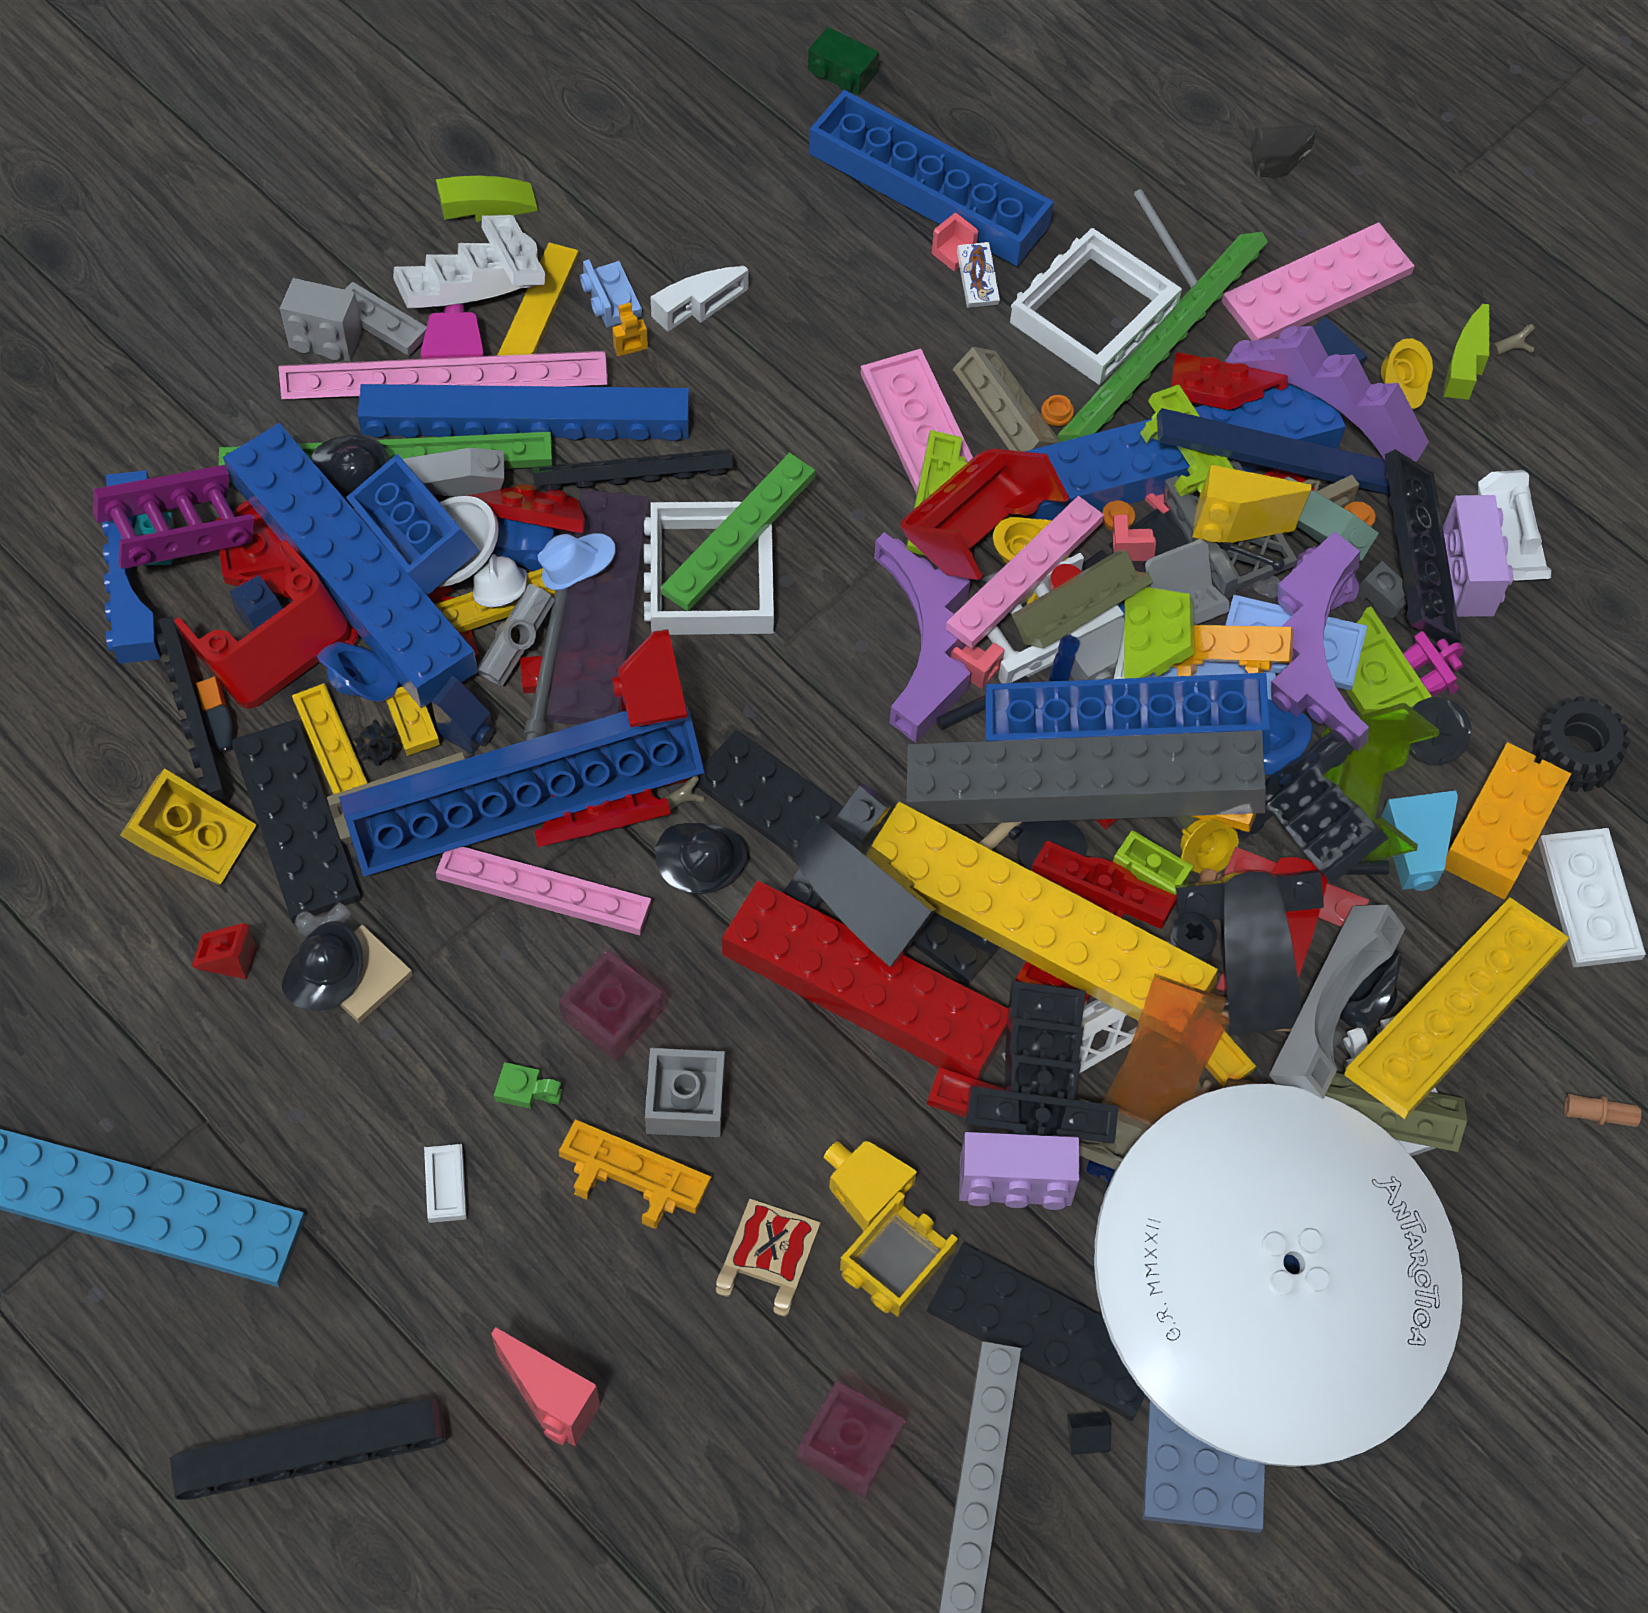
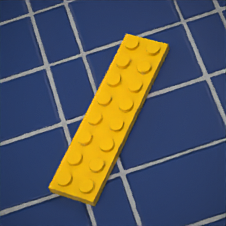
M1509 897L1347 1066L1344 1075L1406 1119L1562 951L1569 937Z

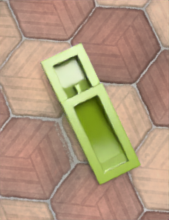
M457 176L436 179L444 220L475 215L476 222H481L482 216H514L538 211L532 185L528 182L496 176Z
M1482 304L1459 337L1448 366L1443 397L1469 400L1476 383V375H1482L1489 358V304Z

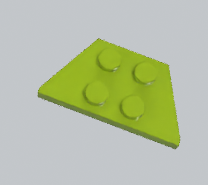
M1144 587L1125 599L1124 679L1145 678L1153 672L1158 677L1168 671L1174 664L1181 663L1195 654L1194 601L1190 594Z
M1368 607L1357 622L1358 624L1366 625L1367 629L1351 691L1346 689L1345 691L1362 716L1405 717L1406 712L1413 705L1432 696L1373 608Z

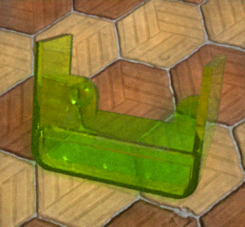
M1401 703L1359 715L1358 717L1369 727L1368 742L1359 751L1353 747L1354 750L1347 755L1346 760L1341 765L1331 768L1323 775L1338 785L1349 799L1359 805L1364 813L1389 838L1364 858L1369 861L1417 851L1418 847L1417 843L1384 818L1375 819L1384 773L1396 770L1405 764L1411 743L1439 736V729L1409 705ZM1330 727L1326 728L1321 739L1332 731Z

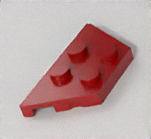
M1178 352L1175 355L1171 387L1179 384L1190 402L1231 410L1243 405L1245 402L1263 398L1264 389L1275 387L1280 391L1288 387V375L1251 368L1243 363L1232 364L1219 361V359L1214 357L1204 358Z
M518 484L515 487L466 495L484 501L492 509L495 516L499 518L584 533L585 517L578 499L566 496V493L563 491L549 490L541 492L536 491L532 485Z
M245 501L233 511L235 517L252 514L254 518L252 543L219 549L225 584L240 586L260 575L274 595L290 598L285 590V580L292 572V568L280 545L281 540L250 503Z
M651 788L637 794L624 795V798L614 801L607 800L600 805L586 806L587 809L578 812L563 813L564 816L545 821L541 829L535 830L537 846L541 847L577 837H586L593 833L613 828H622L629 824L669 815L671 812L668 800L664 797L658 800L652 796Z

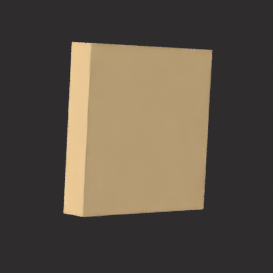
M363 925L354 932L360 940L363 951L361 978L352 995L340 1004L358 1023H361L413 976L412 970Z

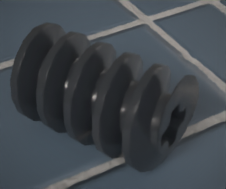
M1186 913L1178 917L1174 922L1167 943L1209 964L1217 940L1216 928L1205 916L1197 913Z

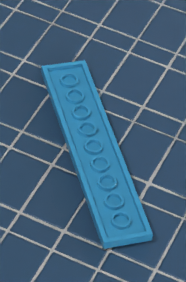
M0 1129V1210L272 1286H280L305 1220L304 1212Z

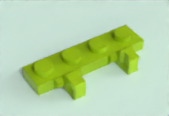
M1179 384L1152 394L1148 402L1154 409L1155 414L1151 417V421L1145 423L1146 426L1140 431V434L1146 443L1153 438L1158 440L1157 413L1161 408L1200 417ZM1177 446L1190 465L1187 470L1190 476L1181 475L1174 487L1181 497L1192 494L1196 490L1201 494L1211 465L1234 468L1227 457Z
M930 430L914 509L968 463L965 462V457L959 455L963 437ZM907 540L906 548L909 551L924 555L911 541Z

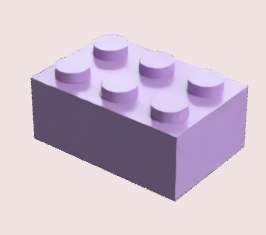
M1496 495L1455 496L1443 525L1457 617L1494 616L1499 604L1504 602L1505 591L1508 585H1511L1513 582V568L1511 565H1507L1506 559L1508 540L1506 536H1502L1501 530L1503 511L1497 507Z
M965 1132L960 1155L959 1201H968V1204L973 1206H986L990 1202L1005 1203L1006 1206L1011 1208H1023L1028 1204H1040L1050 1210H1059L1065 1208V1206H1071L1079 1182V1137Z

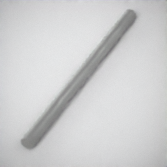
M1142 189L1135 191L1134 196L1187 283L1192 288L1198 280Z

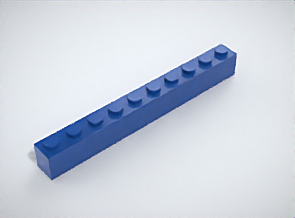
M361 384L358 420L361 434L372 437H448L551 432V438H568L572 440L580 438L611 440L618 438L634 440L666 439L675 441L678 439H688L689 388Z

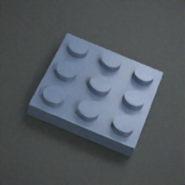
M1150 1400L1148 1404L1142 1520L1260 1533L1263 1530L1265 1464L1240 1459L1196 1439L1170 1420Z

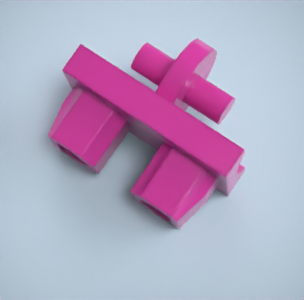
M1423 631L1415 635L1416 644L1406 650L1403 655L1414 671L1427 663L1432 668V672L1420 678L1430 695L1433 697L1445 690L1451 695L1458 691L1457 678L1448 665L1450 664L1455 671L1463 667L1459 659L1464 652L1460 643L1449 645L1445 639H1441L1436 643L1441 651L1438 653Z

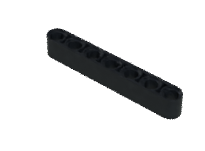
M436 1399L421 1400L177 1453L170 1457L174 1498L177 1500L197 1499L441 1445L447 1440L441 1401Z

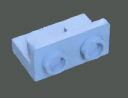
M590 260L583 261L584 273L580 274L582 288L585 293L590 292L594 314L596 317H602L606 328L621 323L618 305L631 302L633 315H636L637 318L642 316V308L619 261L593 269Z

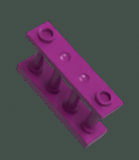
M225 465L94 489L93 515L97 523L113 520L123 538L119 542V566L121 569L252 543L254 524L252 514L235 517L226 501L229 472ZM211 501L221 520L203 523L193 505ZM179 508L189 526L170 530L161 511ZM147 514L156 533L137 536L127 517Z

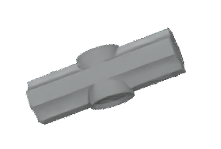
M529 584L526 587L525 592L521 595L507 620L497 627L495 639L477 667L480 676L498 686L504 685L524 650L534 643L537 629L555 602L548 592L533 584ZM514 626L520 632V640L517 644L511 639V630Z

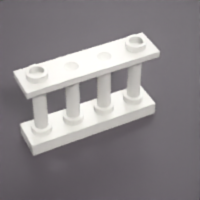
M1079 553L1071 558L1068 557L1059 565L1072 564L1081 570L1084 557ZM1052 571L1010 611L1011 614L1023 608L1021 604L1027 602L1034 593L1040 598L1050 592L1049 578ZM1116 604L1045 648L1031 646L1021 652L1013 650L996 625L987 636L992 643L994 642L1005 649L998 679L1001 683H1011L1023 676L1029 677L1063 660L1067 645L1121 616L1123 617V612Z

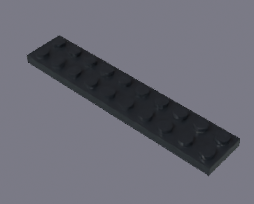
M737 730L703 764L704 773L696 775L699 778L695 785L697 788L794 859L803 835L819 822L836 819L843 809L840 804ZM874 830L866 842L872 845L879 833ZM934 912L911 943V945L967 986L1001 948Z

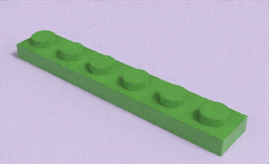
M788 453L661 586V593L685 611H689L815 478V469L791 453Z

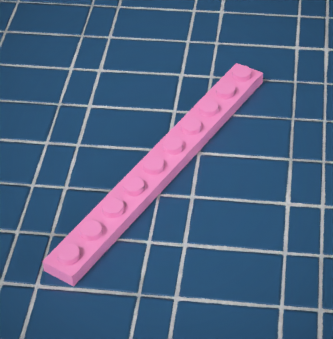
M606 350L279 366L281 399L360 396L361 384L585 386L608 384Z

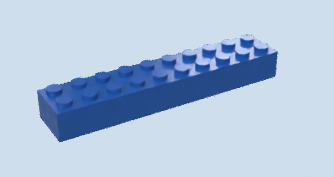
M1288 383L1286 389L1281 391L1275 387L1265 389L1263 398L1245 402L1243 405L1231 410L1208 405L1195 407V410L1202 418L1336 449L1339 448L1346 427L1336 408L1318 396ZM1152 419L1024 451L1047 454L1069 496L1066 502L1043 500L1039 504L1038 509L1029 514L1030 519L1052 521L1077 496L1081 497L1098 511H1103L1106 504L1116 500L1131 504L1145 500L1148 494L1162 495L1164 494L1165 480L1174 476H1178V478L1181 475L1190 476L1187 471L1190 465L1177 446L1158 442L1154 438L1150 439L1148 443L1145 442L1140 431L1146 426L1145 423ZM1238 460L1245 472L1268 468Z
M280 423L223 457L226 469L229 472L230 481L281 542L286 540L316 573L347 621L421 709L434 700L452 676L463 682L478 672L475 652L417 583L406 573L389 550Z
M687 706V718L630 728L627 711L340 796L342 811L363 877L564 816L563 813L578 812L587 809L586 806L600 805L607 800L614 801L624 798V795L637 794L645 789H653L704 773L691 715Z

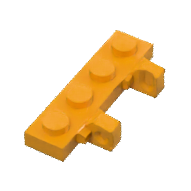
M1194 625L1195 654L1181 663L1174 664L1172 667L1177 668V676H1193L1197 672V665H1204L1205 661L1239 662L1240 666H1245L1248 673H1264V670H1271L1272 663L1292 662L1294 629L1292 627Z
M576 1119L559 1149V1157L576 1163L574 1172L580 1174L574 1184V1195L588 1200L589 1190L596 1187L598 1179L606 1182L608 1178L644 1192L643 1199L649 1201L648 1212L642 1214V1224L653 1229H657L665 1211L673 1214L676 1206L696 1214L711 1183V1176Z

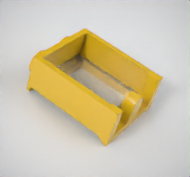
M900 1191L845 1252L840 1262L841 1275L849 1285L855 1289L862 1287L872 1296L871 1301L877 1308L884 1313L891 1311L897 1317L901 1315V1312L948 1257L956 1251L958 1238L953 1234L945 1240L933 1230L934 1222L928 1215L922 1213L918 1218L905 1208V1196Z

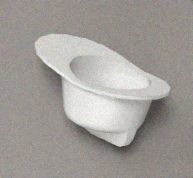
M491 554L486 563L473 574V597L475 602L481 606L496 607L518 599L525 592L527 586L526 570L518 568L516 563L508 557H497L495 554Z

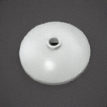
M457 496L440 502L480 551L438 587L453 585L469 578L486 563L493 552L498 538V521L492 509L478 498Z

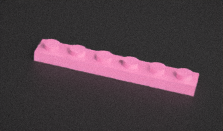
M1077 496L946 622V630L972 649L1103 522L1104 514Z
M459 847L444 852L436 871L438 880L641 935L651 907V898L466 847Z

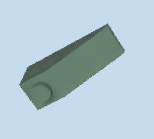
M1290 477L1285 478V480L1295 481ZM1313 490L1310 491L1296 525L1320 544L1334 531L1360 551V561H1362L1379 534L1355 514Z

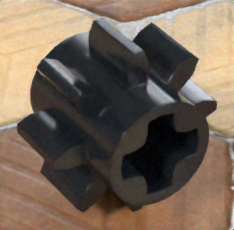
M377 719L373 721L372 725L367 727L360 725V736L353 739L355 746L362 748L358 752L360 759L364 761L370 756L375 766H378L379 761L386 758L392 760V750L399 746L398 741L391 737L394 733L393 728L387 725L382 729Z

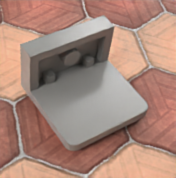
M1203 539L1196 540L1147 560L1145 564L1146 573L1150 574L1153 581L1148 587L1191 595L1194 601V625L1213 620L1217 616L1229 612V600L1212 585L1209 547Z

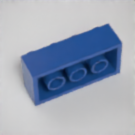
M398 454L346 497L406 573L427 595L480 551Z

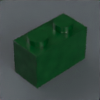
M827 27L808 49V71L858 96L878 73L879 51L830 27Z

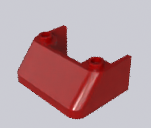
M988 449L972 458L901 521L900 527L906 538L944 574L979 580L983 575L974 560L971 550H969L1008 514L1026 516L1035 512L1043 500L1066 502L1069 496L1047 454Z
M286 540L281 542L280 545L293 572L285 580V590L293 602L237 642L229 632L214 630L198 639L180 617L174 620L189 648L211 674L219 679L223 688L234 701L243 708H255L264 703L318 663L317 655L323 648L337 641L344 643L350 636V626L346 617L316 573Z
M669 630L653 631L618 668V676L612 677L615 698H620L621 712L627 711L630 728L687 718ZM689 778L679 780L663 786L685 783Z

